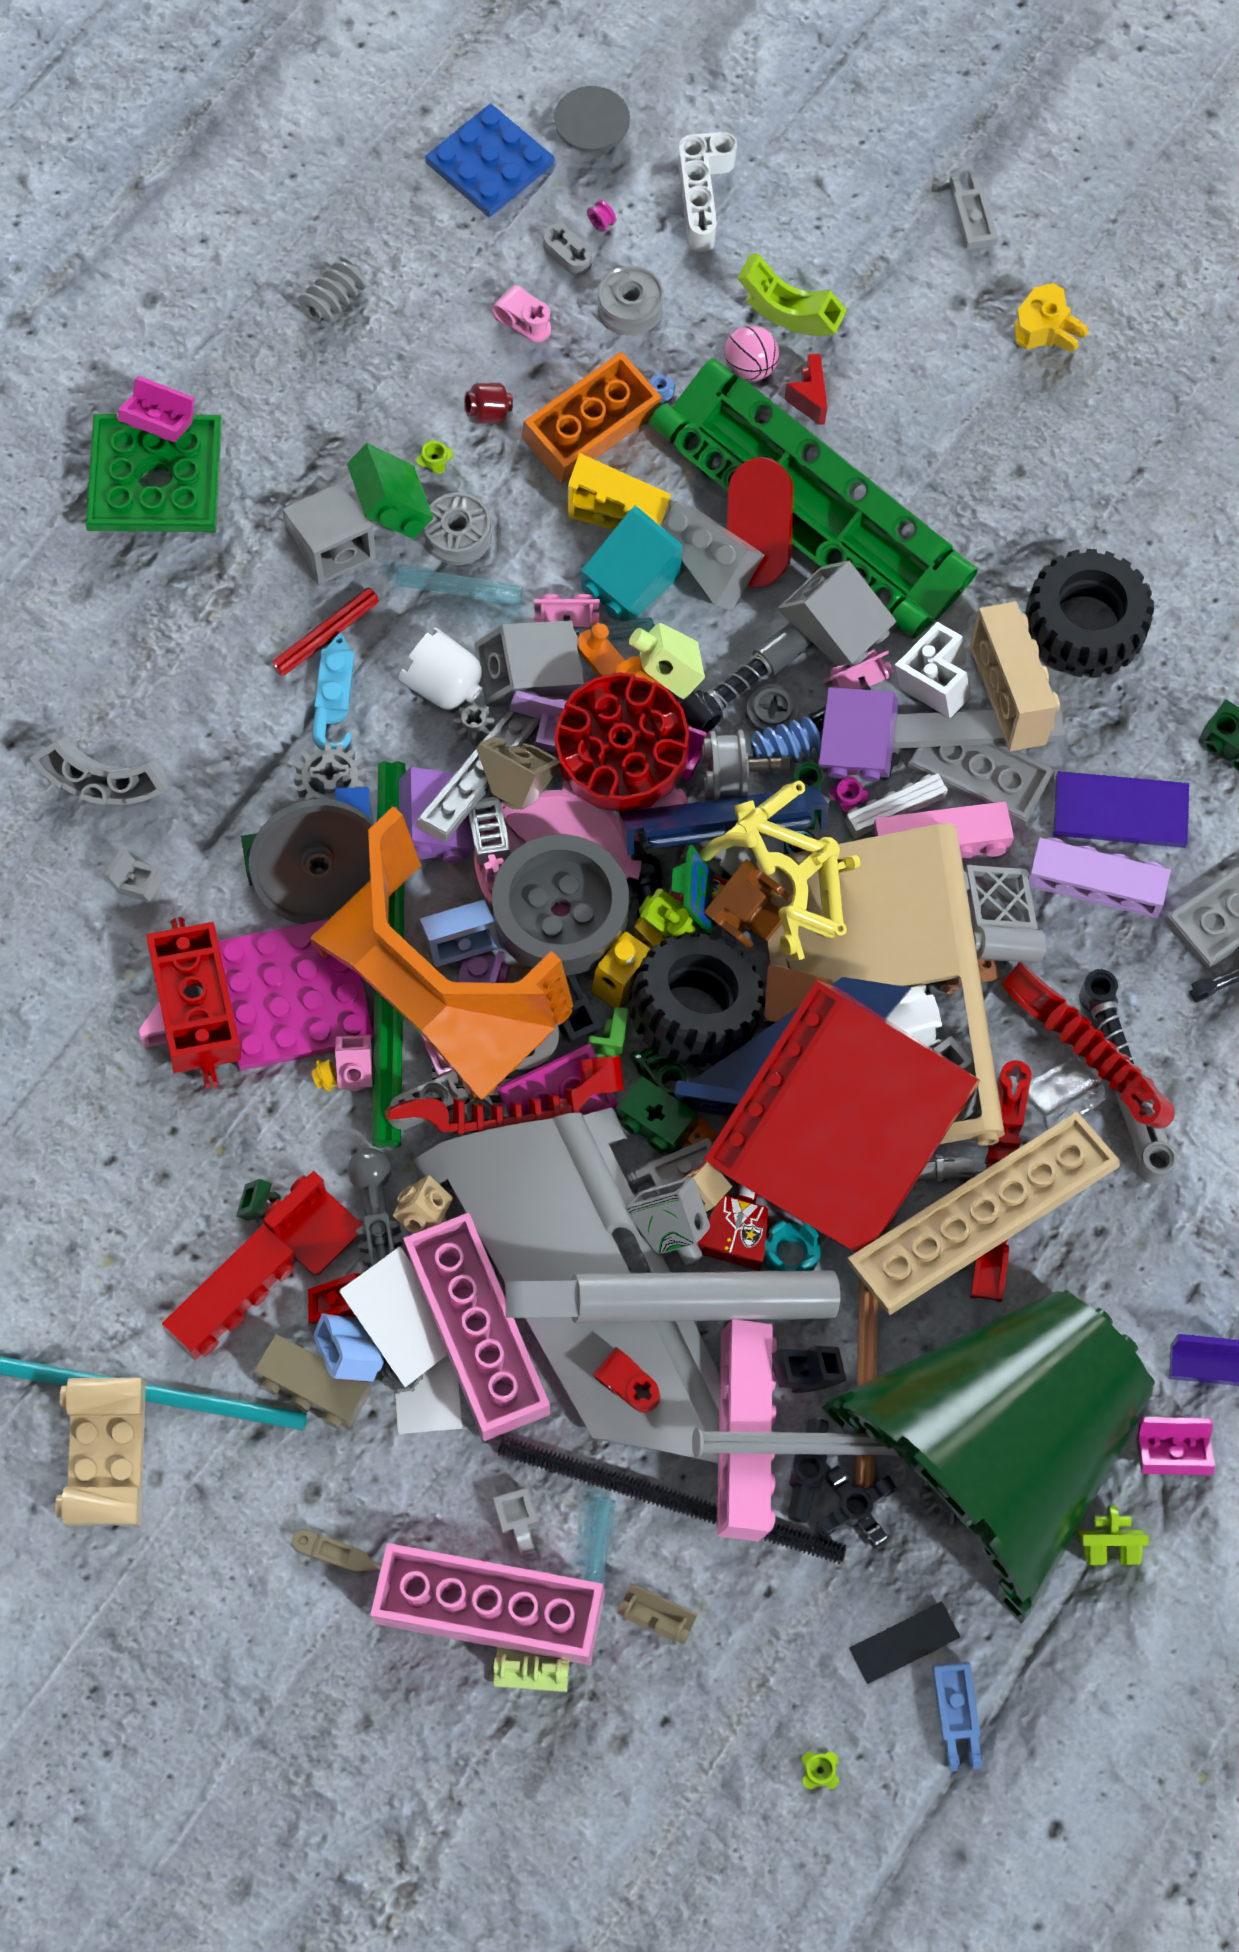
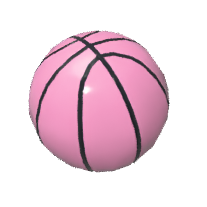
M755 325L740 327L726 341L724 348L725 362L730 371L746 381L762 380L769 376L777 366L779 360L777 341L770 331L763 327Z

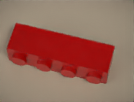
M263 1224L162 1322L165 1333L193 1360L196 1361L201 1355L203 1357L209 1355L218 1345L219 1341L217 1339L226 1330L231 1332L237 1328L244 1319L243 1314L252 1305L255 1307L260 1305L269 1295L270 1291L268 1289L277 1280L282 1282L290 1276L295 1269L296 1259L294 1252Z

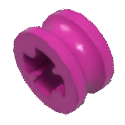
M603 200L597 201L595 207L591 206L587 209V216L590 222L600 232L606 231L608 225L616 223L617 218L613 209Z

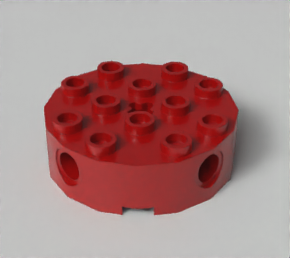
M619 672L593 678L571 694L564 705L565 708L559 715L554 740L561 775L578 797L599 809L624 812L651 807L673 791L686 769L689 752V730L683 708L667 688L655 681L653 683L646 678L636 677L635 674ZM622 740L626 745H621L617 741Z

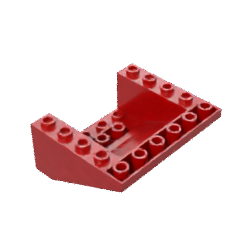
M816 980L703 1160L734 1181L852 1251L858 1252L882 1236L977 1087L980 1079L838 987Z

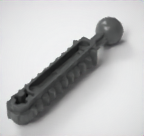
M364 1148L356 1152L350 1159L347 1174L350 1182L356 1188L362 1190L366 1212L364 1217L365 1225L356 1229L358 1239L364 1241L359 1244L360 1252L369 1253L362 1257L363 1265L371 1268L396 1250V1248L403 1245V1241L400 1236H397L401 1233L399 1222L391 1221L386 1210L383 1187L391 1176L389 1158L377 1149ZM383 1356L384 1363L380 1370L383 1376V1384L394 1390L396 1394L409 1390L413 1392L419 1381L423 1379V1374L407 1387H404Z

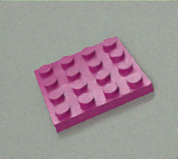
M329 919L218 941L240 1043L241 1060H238L240 1071L335 1052V1042L338 1036L370 1035L371 1044H373V1031L361 976L331 955L323 958L314 949L310 937Z

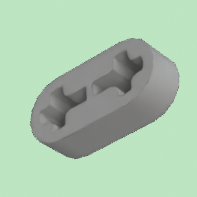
M557 223L549 225L544 230V249L560 265L575 275H581L589 271L592 265L591 250L568 227ZM552 237H554L555 239H560L562 237V243L559 240H555L552 242ZM572 254H573L576 258H578V259H576L575 261H573V260H572Z

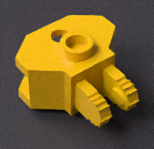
M1055 283L1034 287L1018 308V319L1014 323L1016 344L1026 350L1044 345L1051 348L1055 344L1066 351L1073 352L1079 345L1078 340L1070 334L1083 339L1089 333L1088 326L1070 315L1071 308L1066 306L1064 289Z

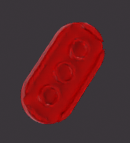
M753 458L741 464L732 475L728 490L727 530L765 555L747 585L754 588L768 587L777 582L782 574H785L791 561L793 481L784 467L769 458Z

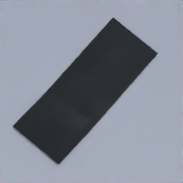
M941 1601L849 1647L866 1683L869 1684L961 1638Z

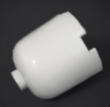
M434 627L432 631L433 636L426 633L408 657L413 660V663L408 672L404 669L401 670L398 680L438 707L445 710H453L462 706L466 701L472 703L477 698L482 689L478 685L482 676V668L474 655L440 629Z
M926 985L912 986L909 993L889 1015L887 1020L933 1049L941 1043L940 1039H936L935 1028L942 1026L939 1009L933 994L926 996L924 993Z

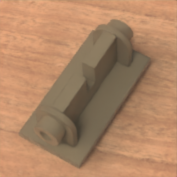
M632 1583L617 1614L623 1616V1621L629 1620L641 1627L654 1629V1633L673 1641L672 1644L675 1645L677 1642L683 1645L686 1643L698 1615Z

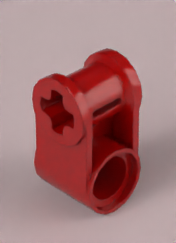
M617 1347L611 1351L592 1374L604 1387L613 1394L618 1395L638 1412H651L660 1403L661 1395L655 1380ZM650 1387L651 1398L649 1400L641 1398L637 1401L638 1395L636 1390L638 1388L646 1390Z

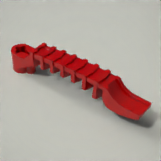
M1019 961L1000 984L1004 990L1029 1014L1044 1022V1027L1047 1030L1059 1033V1040L1074 1047L1073 1052L1076 1055L1086 1058L1085 1064L1099 1071L1097 1075L1101 1079L1109 1081V1087L1113 1091L1121 1093L1120 1099L1129 1108L1137 1122L1156 1129H1163L1169 1126L1174 1119L1175 1109L1173 1104L1155 1087L1154 1081L1146 1077L1138 1066L1133 1065L1129 1061L1130 1058L1121 1053L1113 1042L1108 1041L1101 1030L1094 1028L1088 1018L1079 1014L1075 1006L1068 1004L1062 995L1049 987L1023 962Z
M620 1055L579 1060L581 1080L572 1088L565 1089L566 1098H559L558 1093L547 1094L548 1109L541 1110L540 1097L529 1098L530 1113L522 1114L520 1101L510 1102L511 1116L503 1117V1104H491L492 1118L484 1119L483 1103H473L472 1121H465V1099L461 1098L453 1099V1122H449L447 1107L437 1099L425 1097L408 1100L386 1109L385 1119L423 1118L433 1124L438 1131L465 1134V1131L480 1132L484 1131V1129H494L519 1123L552 1119L569 1113H579V1109L593 1094L624 1090Z
M1019 1060L1007 1062L1002 1067L997 1080L1005 1133L1002 1137L998 1138V1143L988 1145L989 1149L985 1158L986 1169L1019 1149L1022 1138L1019 1137V1133L1024 1124L1032 1073L1029 1066ZM1010 1076L1016 1077V1082L1018 1083L1013 1095V1084ZM1008 1239L974 1261L970 1298L989 1299L1002 1303L1009 1257Z

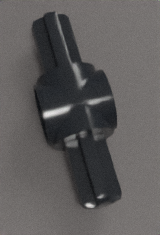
M817 1417L809 1418L805 1433H827L828 1421ZM795 1454L789 1479V1485L793 1487L787 1514L789 1520L796 1523H807L809 1520L814 1492H820L827 1454ZM802 1463H811L817 1468L818 1474L814 1477H805L800 1473L798 1467Z

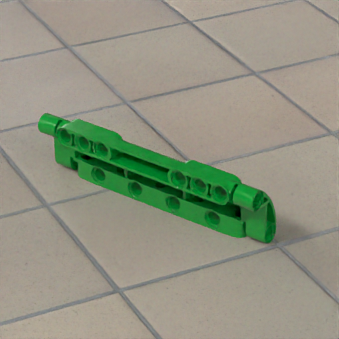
M715 358L708 360L673 406L669 404L661 405L649 421V426L727 491L729 490L732 475L743 463L704 433L703 430L743 462L761 457L772 459L784 467L792 478L794 487L792 544L821 567L831 565L830 558L832 554L840 551L842 553L841 562L849 560L858 572L862 570L866 572V582L877 597L883 591L889 590L891 599L885 607L897 621L894 625L911 639L918 637L940 618L965 591L978 572V568L955 551L948 541L749 382L735 375ZM769 409V420L766 423L760 424L759 416L761 412ZM698 436V446L694 450L689 451L688 443L690 439ZM817 447V457L813 461L807 462L806 454L808 450ZM721 455V466L718 469L713 470V459L716 456ZM860 485H865L866 493L864 497L860 500H855V489ZM912 523L914 525L913 535L908 539H903L901 534L903 527ZM846 544L849 548H851L854 552L861 556L865 561H867L870 565H872L875 569L882 573L886 578H888L891 582H893L896 586L903 590L907 595L902 593L899 589H897L894 585H892L889 581H887L883 576H881L878 572H876L873 568H871L868 564H866L863 560H861L857 555H855L844 545Z

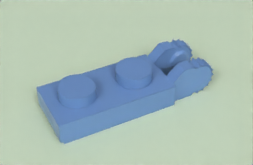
M970 1662L934 1665L932 1671L942 1742H945L949 1771H958L959 1756L955 1742L958 1740H968L969 1763L972 1769L981 1768L982 1763L978 1739L981 1737L971 1664Z

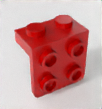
M313 1170L307 1177L305 1175L299 1177L291 1186V1193L282 1201L276 1200L266 1210V1217L263 1220L264 1224L294 1252L296 1260L311 1274L319 1275L358 1238L356 1229L363 1225L326 1191L324 1179Z

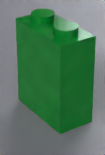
M366 443L347 463L366 518L411 539H414L434 519L414 465L369 443Z

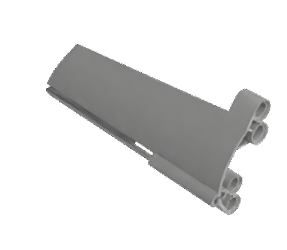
M613 1108L603 1109L587 1115L569 1113L552 1119L519 1123L467 1134L443 1141L413 1160L421 1179L430 1175L441 1186L450 1182L466 1213H470L478 1235L504 1281L571 1280L573 1274L630 1273L612 1236L613 1230L620 1227L632 1232L651 1273H671L662 1254H658L652 1249L625 1209L634 1199V1196L610 1147L623 1139L627 1141L628 1138ZM571 1317L525 1318L592 1438L671 1453L714 1463L718 1466V1453H702L701 1457H695L692 1450V1435L696 1427H701L702 1431L719 1432L720 1374L694 1321L574 1323ZM615 1347L627 1354L657 1383L661 1397L660 1403L653 1411L647 1413L636 1411L622 1398L604 1387L592 1375ZM650 1387L646 1390H641L640 1388L636 1390L638 1395L637 1401L641 1398L647 1400L651 1398Z

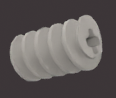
M340 258V261L333 263L331 269H327L324 272L323 277H319L315 281V285H310L306 293H302L298 297V303L305 315L313 322L320 323L321 318L326 322H331L333 315L330 311L339 314L342 311L340 304L348 306L350 303L348 296L356 298L358 296L356 288L364 290L367 285L360 271L353 263L345 258Z

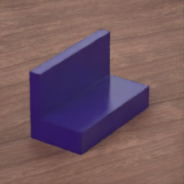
M1177 1334L1170 1344L1169 1379L1239 1386V1340Z

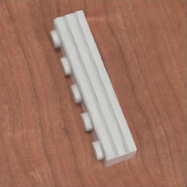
M938 773L935 775L928 774L915 784L912 782L906 784L902 790L897 792L890 791L882 799H873L860 809L858 807L851 809L846 814L845 824L853 838L857 839L872 832L875 818L914 813L945 799L948 789Z

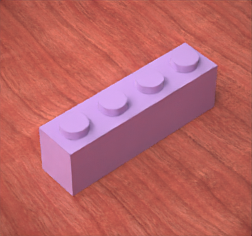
M1039 838L1029 874V884L1031 888L1158 918L1164 904L1171 870L1163 868L1155 862L1142 863L1130 860L1129 857L1122 854L1109 855L1097 852L1095 848L1090 846L1076 847L1065 844L1057 838Z

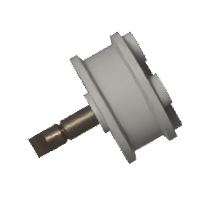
M743 729L737 730L736 735L716 736L715 731H709L708 738H704L702 764H708L709 771H706V777H704V796L711 797V800L747 796L749 772L790 769V757L748 759Z

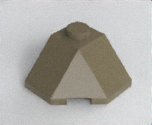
M496 737L479 743L476 750L492 794L502 799V803L511 809L522 810L534 804L560 768L556 757L533 745L523 743L521 747L505 746L507 743L505 739Z

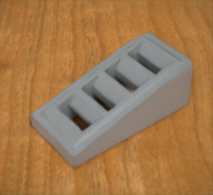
M500 798L480 799L468 814L477 864L481 865L488 862V856L494 854L496 859L503 858L505 861L511 854ZM491 807L495 809V812L477 815L475 813V810ZM495 818L497 820L495 823L478 825L477 821ZM496 829L499 830V833L480 836L479 833ZM501 841V844L482 846L484 842Z

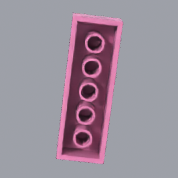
M468 1212L403 1238L406 1255L412 1263L483 1442L550 1415V1403L514 1318H506L505 1296L470 1213Z
M387 1543L371 1617L375 1624L591 1666L605 1598V1589L601 1583Z

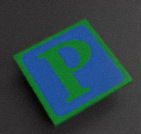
M689 845L686 863L673 868L671 891L684 894L683 907L707 935H710L711 918L704 911L712 902L714 873L694 846Z

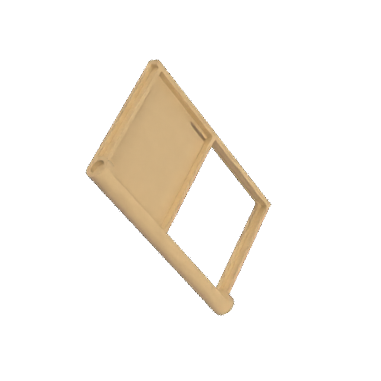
M943 823L838 844L840 848L838 859L857 855L861 862L859 868L839 873L843 921L847 928L846 933L842 936L828 939L821 934L798 926V936L805 958L793 961L791 955L786 956L780 947V938L785 935L781 924L767 941L770 964L832 979L833 983L841 977L912 987L960 978L962 980L976 1077L980 1079L978 1091L982 1115L976 1119L954 1122L940 1144L966 1139L977 1141L978 1145L981 1146L998 1143V1138L1002 1137L1005 1132L957 827L953 824ZM806 850L786 854V856L799 864L812 852ZM757 861L758 868L762 871V869H761V867H760V865H759V863H758V861ZM776 868L773 874L767 876L777 882L792 896L786 901L777 893L774 894L770 901L781 909L792 902L794 891L789 876L782 869ZM817 870L807 879L808 901L806 910L823 917L819 873Z

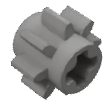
M472 702V705L465 709L459 707L460 718L453 719L454 729L460 730V741L467 739L472 742L473 746H476L478 741L487 737L489 734L488 729L495 727V720L488 718L490 715L488 706L482 709L476 706L475 702Z

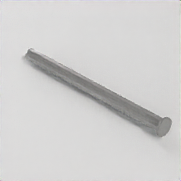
M696 1427L692 1435V1450L695 1457H701L702 1453L899 1455L893 1448L889 1450L872 1439L868 1434L715 1432L702 1431L701 1427Z

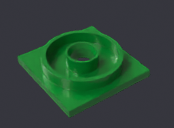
M93 414L86 511L87 531L216 532L222 436L221 415H193L192 425L176 442L118 421V414ZM153 469H164L172 476L171 481L162 488L157 486L144 487L141 484L142 476Z

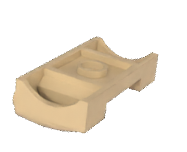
M69 1378L67 1386H61L60 1405L62 1408H66L67 1414L70 1415L68 1487L64 1488L63 1495H57L55 1510L56 1516L62 1517L64 1525L68 1527L90 1525L141 1526L146 1381L144 1379Z

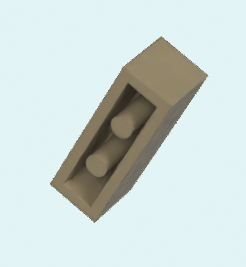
M277 1334L254 1370L257 1380L260 1381L258 1385L262 1389L273 1395H277L278 1392L290 1397L289 1402L293 1406L305 1412H308L309 1408L322 1414L320 1419L336 1429H339L340 1425L350 1430L371 1394L368 1383L360 1380L332 1378L326 1369L324 1359Z

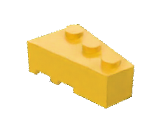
M579 453L568 483V518L614 530L626 514L636 505L657 524L662 526L670 512L671 494Z

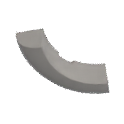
M68 736L56 740L30 757L37 769L55 786L63 788L69 793L78 796L79 799L102 805L134 804L153 798L165 792L169 787L167 776L158 758L135 767L108 766L86 756L72 743Z

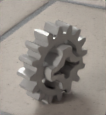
M327 742L325 750L322 751L315 745L313 746L314 754L310 756L303 753L302 759L304 764L296 763L295 766L296 773L298 774L294 776L295 786H298L297 794L299 798L305 797V801L312 799L335 800V788L365 787L363 782L367 780L366 771L362 770L364 768L362 759H356L353 749L344 753L343 744H339L336 750L331 749L330 743ZM333 776V780H328V777Z

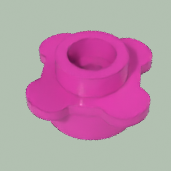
M851 776L844 778L838 783L837 787H831L829 790L830 799L836 800L841 806V811L846 814L858 804L866 803L869 797L868 792L863 790L860 782ZM846 793H851L852 796L847 797Z

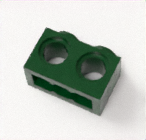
M1225 699L1205 725L1198 742L1203 744L1208 752L1220 755L1229 761L1237 771H1239V707ZM1219 728L1225 729V730H1227L1230 734H1229V735L1222 734L1221 732H1219L1218 729H1219Z

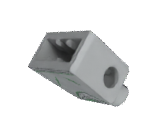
M694 1177L642 1191L625 1208L656 1253L662 1254L677 1250L684 1265L694 1263L703 1256L697 1243L710 1229V1223Z

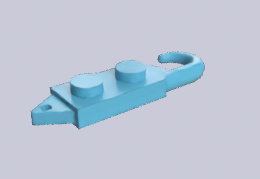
M341 632L326 649L321 651L312 732L313 741L321 750H325V744L328 742L325 738L326 725L343 721L349 713L355 652L350 650ZM346 733L341 742L330 743L331 749L336 750L339 744H343L345 749L349 745L352 735Z

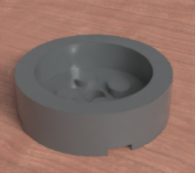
M554 834L542 836L523 844L507 857L494 880L492 909L497 936L505 950L525 967L530 966L534 968L551 951L562 960L565 975L579 974L598 966L619 937L625 932L628 923L629 889L622 868L615 858L603 847L579 836ZM558 902L570 907V912L566 916L558 917L551 912V909Z

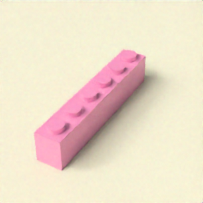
M732 1319L721 1330L719 1432H772V1426L776 1419V1407L772 1405V1392L775 1389L777 1379L775 1372L772 1371L771 1353L777 1349V1341L773 1337L772 1324ZM718 1453L717 1537L759 1542L771 1532L775 1523V1511L771 1509V1495L774 1492L776 1482L775 1475L771 1474V1461L775 1454Z

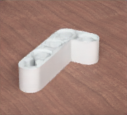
M729 133L691 134L682 138L679 144L678 168L689 246L697 252H707L715 245L717 221L711 174L728 173L735 166L737 141Z

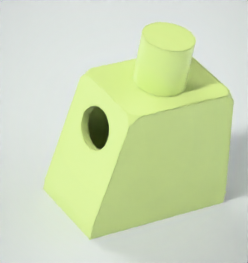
M662 623L656 624L649 633L642 628H637L632 633L629 644L639 650L642 669L684 700L704 680L705 675L699 645L694 639Z

